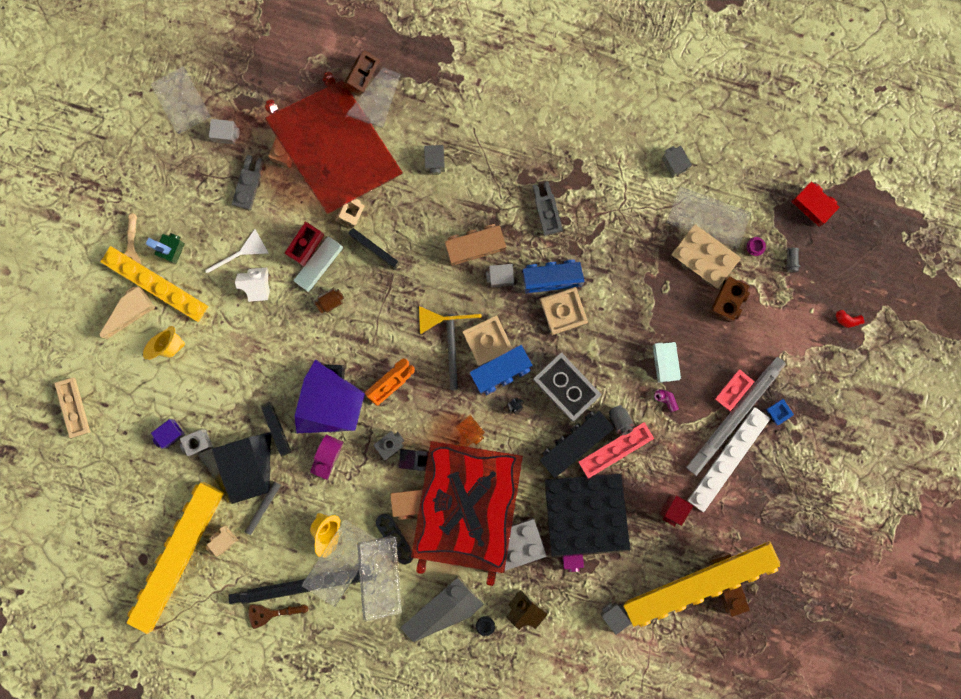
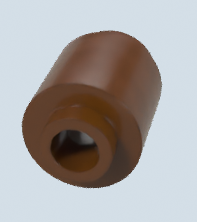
M333 287L319 295L318 299L314 302L323 314L342 305L344 296L339 289L335 290Z

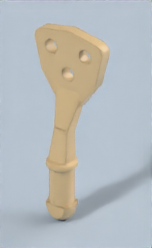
M131 213L128 216V245L124 254L141 264V259L134 246L137 216Z

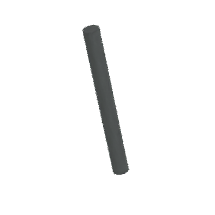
M447 320L450 390H458L454 320Z

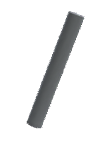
M274 481L245 529V533L249 535L253 533L281 484Z

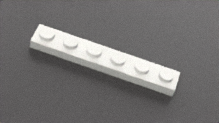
M752 408L687 501L702 512L707 509L771 418L757 408Z

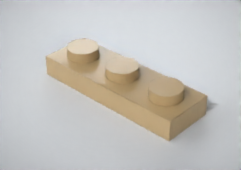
M76 378L54 383L69 438L91 433Z

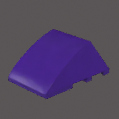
M315 360L302 384L294 416L296 434L356 431L365 393L347 380L339 377L334 371L326 368L318 360Z

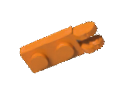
M403 358L395 363L394 368L364 393L378 406L413 375L415 369L412 365H409L407 359Z

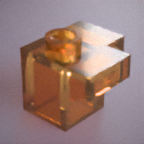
M471 415L456 426L461 434V441L458 446L462 451L472 443L477 445L484 439L482 435L485 432Z

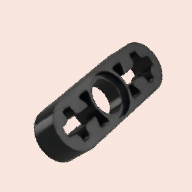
M267 402L261 405L262 412L280 455L290 454L289 443L273 404Z
M387 513L379 515L376 519V526L397 561L404 565L411 563L414 558V551L395 520ZM381 518H388L390 520L388 523L390 529L394 526L396 530H392L386 535L385 531H388L385 525H380L382 522ZM397 533L400 536L401 540L398 544L390 542L391 534ZM404 542L406 546L402 548L405 552H410L409 560L401 559V550L399 549L396 552L394 548L401 546Z

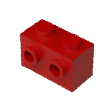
M812 181L791 201L819 227L825 224L840 208L833 197L827 196L823 192L822 187Z

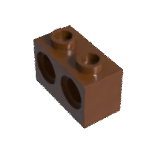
M363 50L358 55L342 87L354 95L360 96L365 91L380 59Z
M728 276L724 280L709 313L728 322L738 319L742 312L740 306L742 302L747 301L750 295L748 291L750 286ZM732 287L738 288L739 296H734L731 293ZM724 304L731 306L730 314L724 312Z

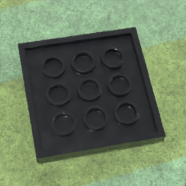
M621 474L596 475L590 478L584 476L544 480L552 558L629 552L631 550Z

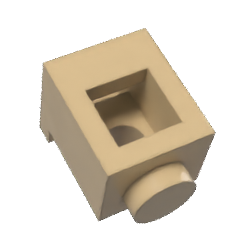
M347 197L343 201L334 221L352 229L356 226L364 205L357 198ZM346 210H350L352 214L346 213Z
M227 526L221 527L219 529L221 533L218 531L209 538L211 542L207 544L206 549L212 556L218 557L238 541Z

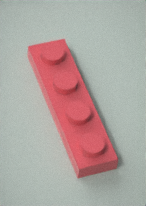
M645 422L633 428L631 433L621 435L578 461L585 475L590 478L650 442L654 437Z

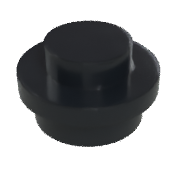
M518 397L511 400L506 406L510 415L520 413L524 408L522 406L524 401L522 399L519 400Z
M482 616L476 622V630L482 636H489L495 630V622L491 617Z

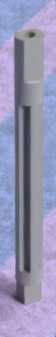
M776 357L771 365L765 369L686 466L691 473L697 476L780 374L779 372L786 365L782 359Z

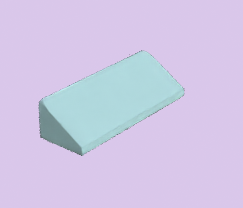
M328 236L293 281L309 292L341 252L343 246Z

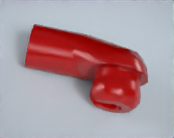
M839 310L835 314L838 323L845 328L858 326L865 322L862 315L851 317L844 310Z

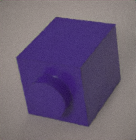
M169 419L151 432L154 437L152 438L154 444L162 449H167L185 436V433L174 419Z

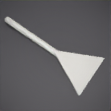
M254 229L239 252L206 269L205 273L211 272L239 255L269 254L256 229Z

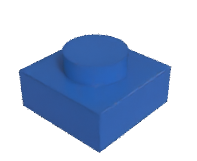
M784 399L779 400L766 409L776 426L794 415Z

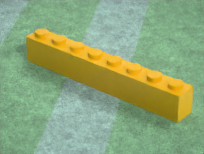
M201 482L199 485L196 484L191 493L193 497L183 507L182 512L184 514L181 519L176 521L172 537L169 536L167 538L163 554H159L155 561L156 568L148 574L146 578L148 583L145 589L142 588L136 598L138 599L136 606H132L128 612L127 617L129 619L127 624L146 634L153 631L224 495L223 491L205 482Z
M768 541L631 598L623 606L633 627L637 625L643 627L651 623L650 620L654 618L660 620L667 617L669 612L675 610L677 613L686 609V605L691 603L693 605L700 604L704 601V598L710 595L712 598L717 597L727 588L730 590L736 589L744 581L753 582L759 579L761 574H773L778 571L780 561L771 542Z

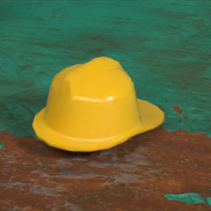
M170 326L148 341L143 350V357L147 360L157 356L171 358L185 346V343L175 333L174 326Z
M317 513L316 519L311 524L310 533L315 539V553L321 558L329 556L338 544L341 522L339 516Z

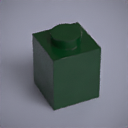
M170 233L169 236L162 234L159 243L170 247L171 250L167 255L155 250L154 255L177 264L185 243L180 241L181 237Z

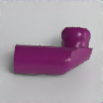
M659 389L654 393V399L666 403L670 413L679 410L673 393L663 389Z

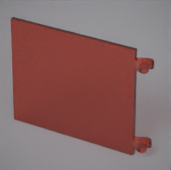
M330 71L324 73L322 78L328 87L279 111L273 99L266 101L265 105L266 111L270 114L265 117V120L326 214L337 210L403 174L351 92L342 87L344 84L343 80L336 83Z

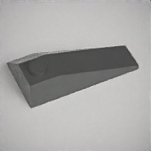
M458 575L400 628L412 642H415L470 618L484 603Z

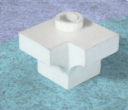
M267 268L248 269L247 273L237 274L235 280L236 289H242L246 292L248 302L268 300L270 291Z

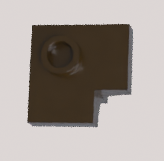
M520 590L508 604L512 610L506 618L519 630L524 626H531L536 629L548 614L540 605Z

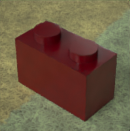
M305 221L284 254L304 267L323 239L324 234Z
M670 494L659 514L664 516L662 520L674 527L676 524L682 526L694 505L677 495Z

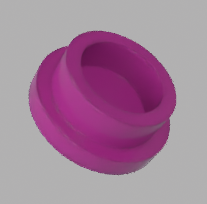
M753 237L747 242L746 248L750 255L760 256L765 252L766 244L762 238Z

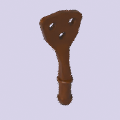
M251 604L249 606V620L252 628L257 629L266 625L273 617L279 615L305 614L308 612L309 607L302 604L301 606H288V608L271 610L263 605Z

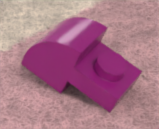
M326 434L315 454V460L310 473L328 480L344 442Z

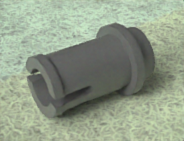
M787 248V265L785 266L787 272H799V268H801V265H799V248Z

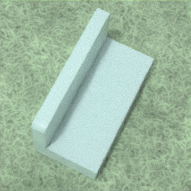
M676 343L654 344L653 352L658 383L680 380L681 375Z

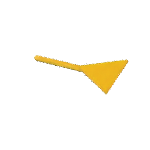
M419 306L420 334L443 320L481 318L482 315L471 314L443 317Z

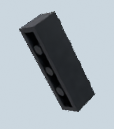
M591 411L584 417L586 421L582 425L577 423L570 429L572 432L567 437L561 436L555 441L556 446L552 450L548 447L540 454L542 458L539 461L554 478L614 429L600 411L596 413Z

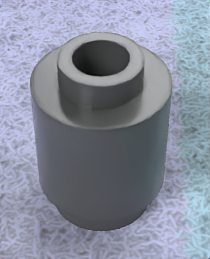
M622 405L616 406L609 411V419L617 434L627 435L633 431L634 423Z

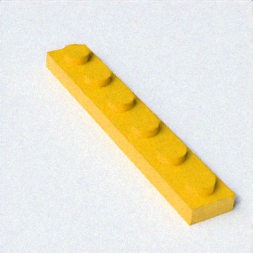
M112 246L109 247L100 261L197 322L201 320L209 307Z

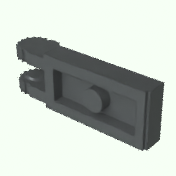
M247 155L232 205L251 211L261 179L264 160L261 158L257 160L255 172L250 171L253 158Z
M544 182V190L547 194L544 197H540L537 184L532 185L544 237L563 232L554 194L551 192L549 182Z

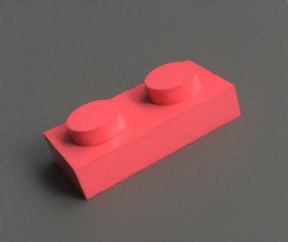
M739 369L714 400L728 411H731L755 381Z

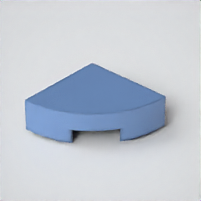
M148 238L146 242L150 248L166 255L171 250L170 247L151 238Z

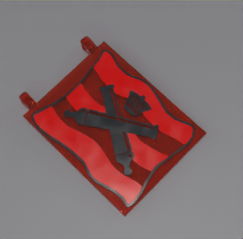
M431 441L411 558L419 559L416 569L417 573L423 574L426 572L427 560L487 570L486 584L494 586L496 573H505L523 460L522 455Z

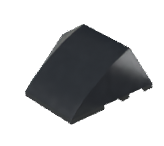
M271 432L248 437L198 454L232 504L266 494L270 490Z

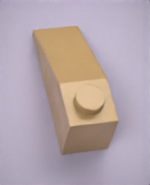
M132 287L125 292L126 295L120 299L100 332L101 338L108 339L155 309L142 288Z

